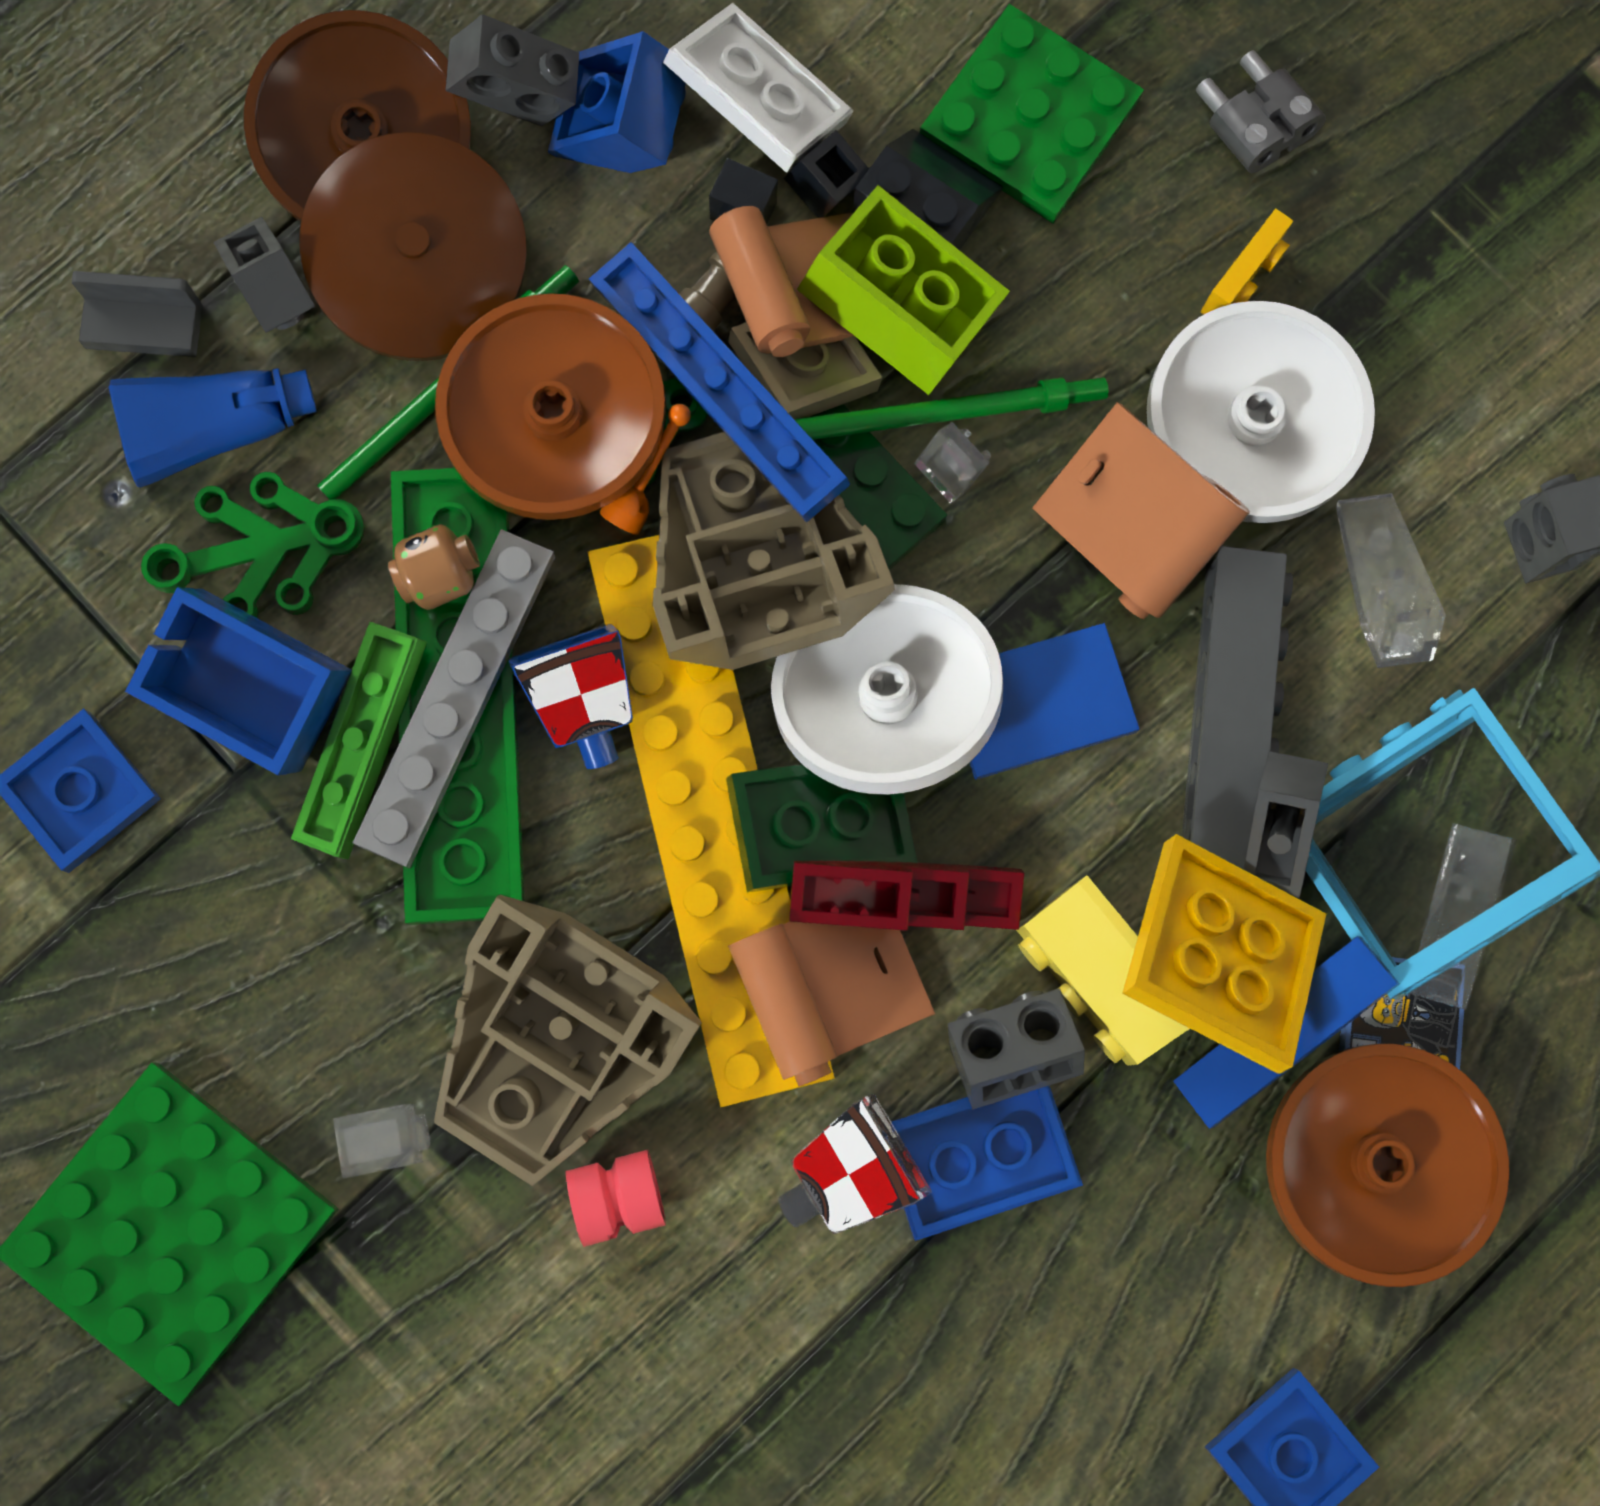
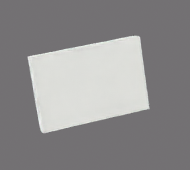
M731 3L671 47L663 61L666 66L786 173L793 169L802 158L831 133L842 128L853 113V110L734 3Z

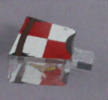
M872 1094L852 1104L791 1159L792 1166L802 1183L779 1196L778 1200L782 1212L794 1227L798 1228L820 1214L828 1229L833 1234L911 1206L932 1193V1190L876 1095Z

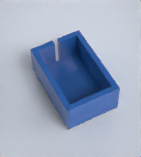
M177 587L154 635L163 640H186L183 648L177 645H148L125 692L272 773L284 775L302 771L350 677L352 669L204 589Z

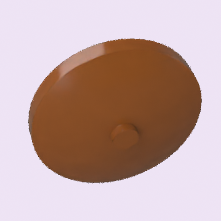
M539 294L518 298L492 309L474 322L461 335L443 364L436 389L435 413L443 447L456 471L473 491L494 506L509 513L534 519L556 520L582 516L596 511L621 497L636 484L653 461L659 448L666 421V398L661 372L653 352L641 334L626 319L602 304L579 296Z
M1371 1044L1344 1049L1325 1057L1306 1070L1286 1092L1276 1110L1268 1135L1266 1150L1268 1183L1273 1202L1283 1223L1308 1254L1334 1272L1354 1280L1385 1287H1406L1424 1284L1444 1277L1464 1265L1484 1246L1493 1233L1505 1205L1509 1185V1156L1504 1133L1495 1111L1485 1095L1466 1074L1441 1057L1422 1049L1399 1044Z

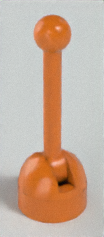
M675 404L670 408L668 412L670 421L663 432L656 455L643 476L625 494L601 508L600 514L620 529L639 535L646 523L650 508L649 501L643 491L679 427L685 426L691 419L690 409L684 404Z

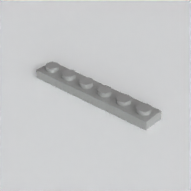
M502 529L500 530L355 836L353 844L404 867L411 868L555 560L553 551Z

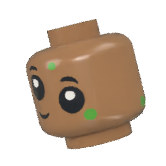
M442 524L432 526L402 539L395 546V559L388 562L393 583L402 599L408 604L414 601L418 606L426 610L434 609L468 594L474 585L472 570L480 567L478 555L469 537L465 534L457 538L451 529Z

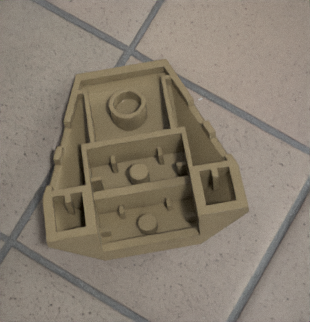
M725 432L666 450L662 458L659 502L660 532L659 541H657L656 546L657 577L656 588L653 591V608L669 659L730 670L738 669L842 637L895 591V585L877 537L866 525L861 526L846 509L844 500L840 495L806 523Z
M499 895L494 900L467 948L465 959L467 970L462 996L457 1000L454 1018H457L451 1050L447 1052L434 1123L533 1186L583 1146L604 1126L620 1116L652 1087L668 1077L702 1022L663 974L573 917L556 910Z

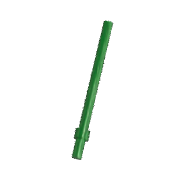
M564 265L534 293L531 290H527L520 298L539 294H567L580 281L575 273L568 266ZM439 377L316 485L329 500L337 499L435 411L436 389Z
M1060 377L1039 380L1035 387L794 420L812 440L1033 409H1040L1043 414L1066 411L1069 404L1107 399L1109 389L1107 380L1104 377L1066 382L1064 378Z

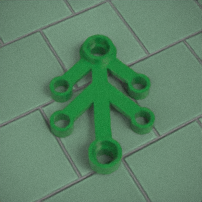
M262 472L257 474L250 483V493L257 504L268 510L280 507L304 523L281 529L233 502L222 488L206 486L195 496L194 505L196 511L207 522L213 524L223 522L248 536V538L189 553L182 552L177 546L172 544H158L151 547L143 556L141 571L147 582L155 589L164 593H174L177 587L185 588L189 584L191 577L253 561L235 591L227 594L223 600L232 605L238 602H246L248 605L247 613L257 618L258 607L256 602L288 552L309 547L292 578H286L281 581L275 591L276 601L284 611L292 615H300L307 612L312 606L314 597L311 589L331 557L348 554L361 543L365 532L364 520L358 509L347 501L332 499L317 504L288 488L277 474ZM276 483L278 491L272 498L264 499L260 497V490L265 484ZM221 497L223 503L218 511L213 513L205 511L206 502L210 498ZM342 521L346 523V530L341 536H328V527L333 522ZM171 563L179 564L178 575L174 579L164 580L162 577L163 569ZM292 588H301L304 592L302 600L295 605L287 604L285 601L287 592Z

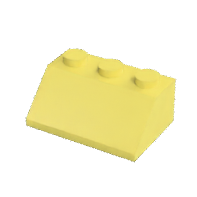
M1087 875L1067 888L1023 924L1019 930H1016L1024 939L1018 944L1022 953L1038 971L1041 972L1046 967L1061 984L1059 988L1067 1008L1076 1017L1084 1013L1098 1029V1032L1093 1036L1094 1040L1114 1063L1122 1059L1127 1066L1138 1065L1190 1029L1122 994L1138 936Z

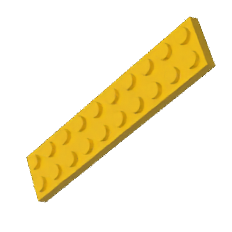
M659 535L587 551L604 624H612L618 629L621 637L633 722L629 723V728L697 1012L702 1022L701 1028L720 1107H725L832 1080L835 1077L831 1061H828L832 1073L798 1087L794 1076L785 1080L782 1079L728 948L729 945L760 931L790 922V897L787 887L747 893L726 778L733 773L755 771L758 768L734 672L730 669L669 659L653 608V591L656 588L657 577L656 546L657 541H659Z

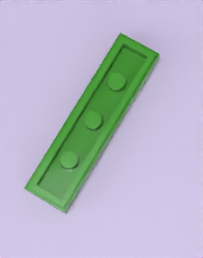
M369 622L294 828L292 840L332 856L349 860L354 846L353 841L365 816L427 641Z

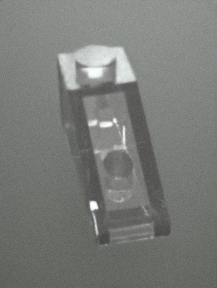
M1388 493L1338 500L1336 510L1360 627L1377 668L1433 661L1446 613L1393 494Z
M1452 824L1418 952L1500 902L1517 840ZM1486 947L1409 994L1466 1010Z

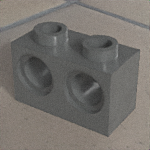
M482 14L450 39L446 91L543 126L576 104L579 52Z
M1567 474L1551 479L1540 485L1542 492L1519 502L1521 509L1504 521L1525 584L1577 570L1600 555V475L1577 481L1575 474Z
M1060 988L1046 993L1030 991L1018 996L1011 1004L992 1010L986 1008L973 1009L963 1013L956 1021L948 1023L950 1050L972 1110L1084 1075L1085 1049ZM1046 1029L1053 1032L1056 1036L1048 1041H1037L1028 1035L1035 1030ZM981 1047H993L1000 1052L991 1059H981L972 1054Z

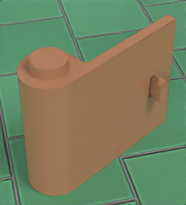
M742 206L722 214L710 226L709 234L755 344L761 353L772 354L774 357H785L797 352L801 348L842 341L844 338L854 336L797 290L819 252L850 218L852 213L767 226L759 208Z
M1118 402L1032 508L1123 592L1118 598L1119 601L1130 612L1143 620L1149 614L1161 618L1250 513L1248 508L1233 494L1213 479L1199 473Z
M788 922L765 929L728 946L782 1079L785 1080L794 1076L798 1087L832 1073L828 1061L837 1058L839 1055L935 1014L900 930Z

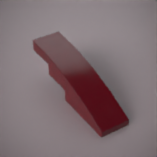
M794 861L789 921L908 931V926L964 930V926L1019 930L1025 873L1022 869L958 864L884 861Z

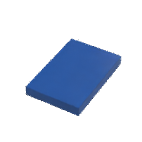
M1105 623L999 653L1003 676V702L1000 716L988 742L969 763L974 779L977 780L1135 734L1140 730Z
M1050 1085L973 1110L967 1096L890 1122L930 1189V1192L918 1197L917 1201L903 1207L915 1241L1083 1186Z

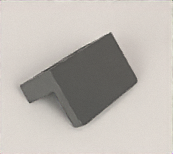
M83 271L73 272L72 284L84 298L79 342L85 349L187 357L197 356L203 304L186 280Z

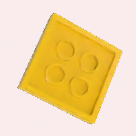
M1175 834L1163 844L1122 994L1280 1074L1293 1067L1326 913Z

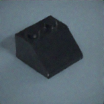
M911 129L886 145L856 186L852 214L879 185L960 250L1002 192L1003 187L915 129Z

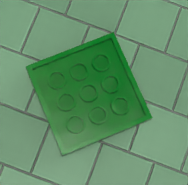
M152 1062L0 1246V1260L179 1407L189 1399L339 1208L162 1065Z

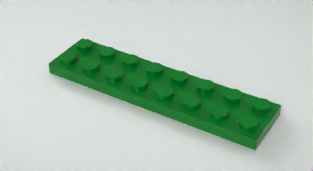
M455 468L391 471L393 559H395V546L402 539L432 526L442 524L451 529L457 538L466 534L471 540L480 561V567L472 570L475 585L500 530L509 532L508 512L494 506L473 491ZM394 585L396 631L427 641L399 719V743L471 591L434 609L426 610L418 606L414 601L409 604L406 603ZM514 647L509 658L514 657ZM508 660L411 868L403 866L405 923L408 925L483 921L494 900L499 895L524 901L515 674Z

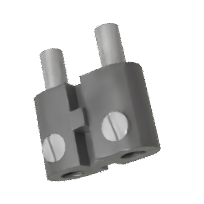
M1252 50L1242 57L1240 65L1256 82L1253 92L1248 94L1244 90L1233 98L1228 99L1211 78L1203 80L1197 86L1196 92L1214 112L1209 122L1210 127L1249 173H1256L1278 160L1280 152L1285 148L1290 152L1312 138L1324 125L1326 116L1286 69H1278L1273 72L1261 57Z

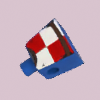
M608 624L508 658L511 669L555 748L577 742L586 769L600 768L619 759L610 730L633 722L622 642L618 629L612 624Z

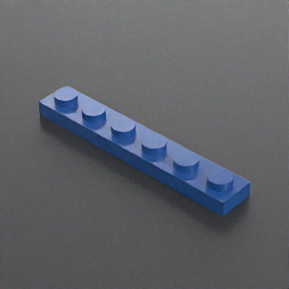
M632 242L589 278L600 295L641 334L655 356L806 523L850 486L848 478Z

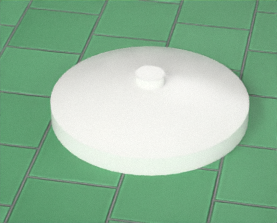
M1246 301L1233 303L1212 310L1194 320L1177 335L1165 351L1154 372L1147 397L1148 428L1199 473L1213 479L1240 500L1250 511L1243 520L1244 522L1272 523L1290 520L1314 511L1327 503L1350 481L1361 466L1368 452L1374 429L1375 408L1371 384L1364 366L1350 344L1335 329L1320 318L1302 309L1277 302Z
M894 584L895 591L844 636L777 656L772 672L771 698L780 733L794 756L807 769L827 782L841 788L868 794H898L919 790L945 780L961 770L982 750L991 737L998 722L1003 702V676L998 650L987 629L967 608L955 600L929 589Z

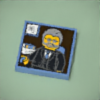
M1392 957L1397 965L1407 960ZM1455 965L1399 1000L1390 999L1388 995H1385L1341 1029L1339 1051L1362 1045L1399 1044L1430 1052L1448 1061L1460 1070L1467 966Z

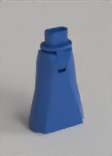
M279 368L272 369V372L271 370H246L193 377L125 378L110 380L109 385L126 462L132 478L139 488L165 479L216 455L267 439L285 430V425L287 427L294 426V417L317 412L306 369L281 375Z

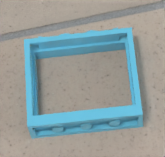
M1475 688L1465 694L1458 690L1446 699L1441 697L1430 707L1433 715L1414 727H1412L1410 722L1399 725L1380 739L1379 742L1382 748L1364 760H1362L1360 755H1356L1336 766L1330 772L1333 780L1323 787L1316 824L1476 721L1572 858L1397 965L1312 839L1306 872L1350 939L1353 940L1357 936H1361L1400 983V985L1387 994L1390 999L1399 1000L1600 877L1599 861Z

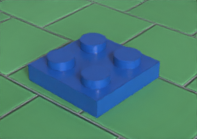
M84 708L0 774L1 797L60 870L67 873L74 870L161 800L160 796L92 713Z
M1292 1368L1205 1446L1207 1451L1253 1506H1337L1379 1468L1377 1463L1303 1374L1295 1368Z

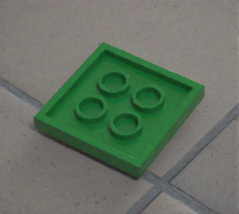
M1008 4L924 121L919 133L1001 185L1004 193L1054 224L1136 107L1144 89L1019 9Z

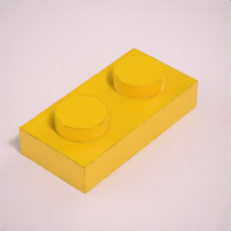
M1275 208L1212 290L1200 311L1202 314H1206L1219 307L1246 302L1251 299L1259 287L1251 280L1261 267L1270 273L1290 247L1282 239L1292 225L1293 220Z

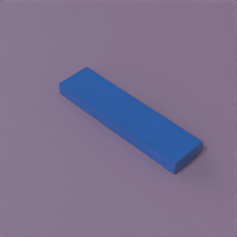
M1361 936L1354 938L1314 970L1293 1067L1400 985ZM1219 1044L1173 1082L1207 1127L1211 1129L1215 1128L1288 1070L1277 1074Z

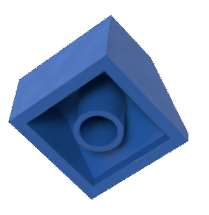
M642 31L579 51L576 104L556 117L548 153L557 158L627 173L666 165L668 156L673 148V135L680 106L686 94V83L663 63L669 49Z

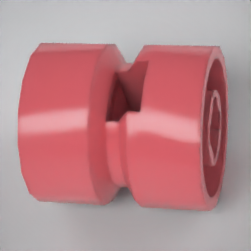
M648 1150L615 1158L610 1170H605L599 1163L566 1171V1182L572 1213L583 1247L617 1238L620 1226L625 1225L635 1234L666 1225L660 1190Z

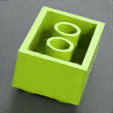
M879 185L819 252L797 288L801 294L928 395L1010 292Z

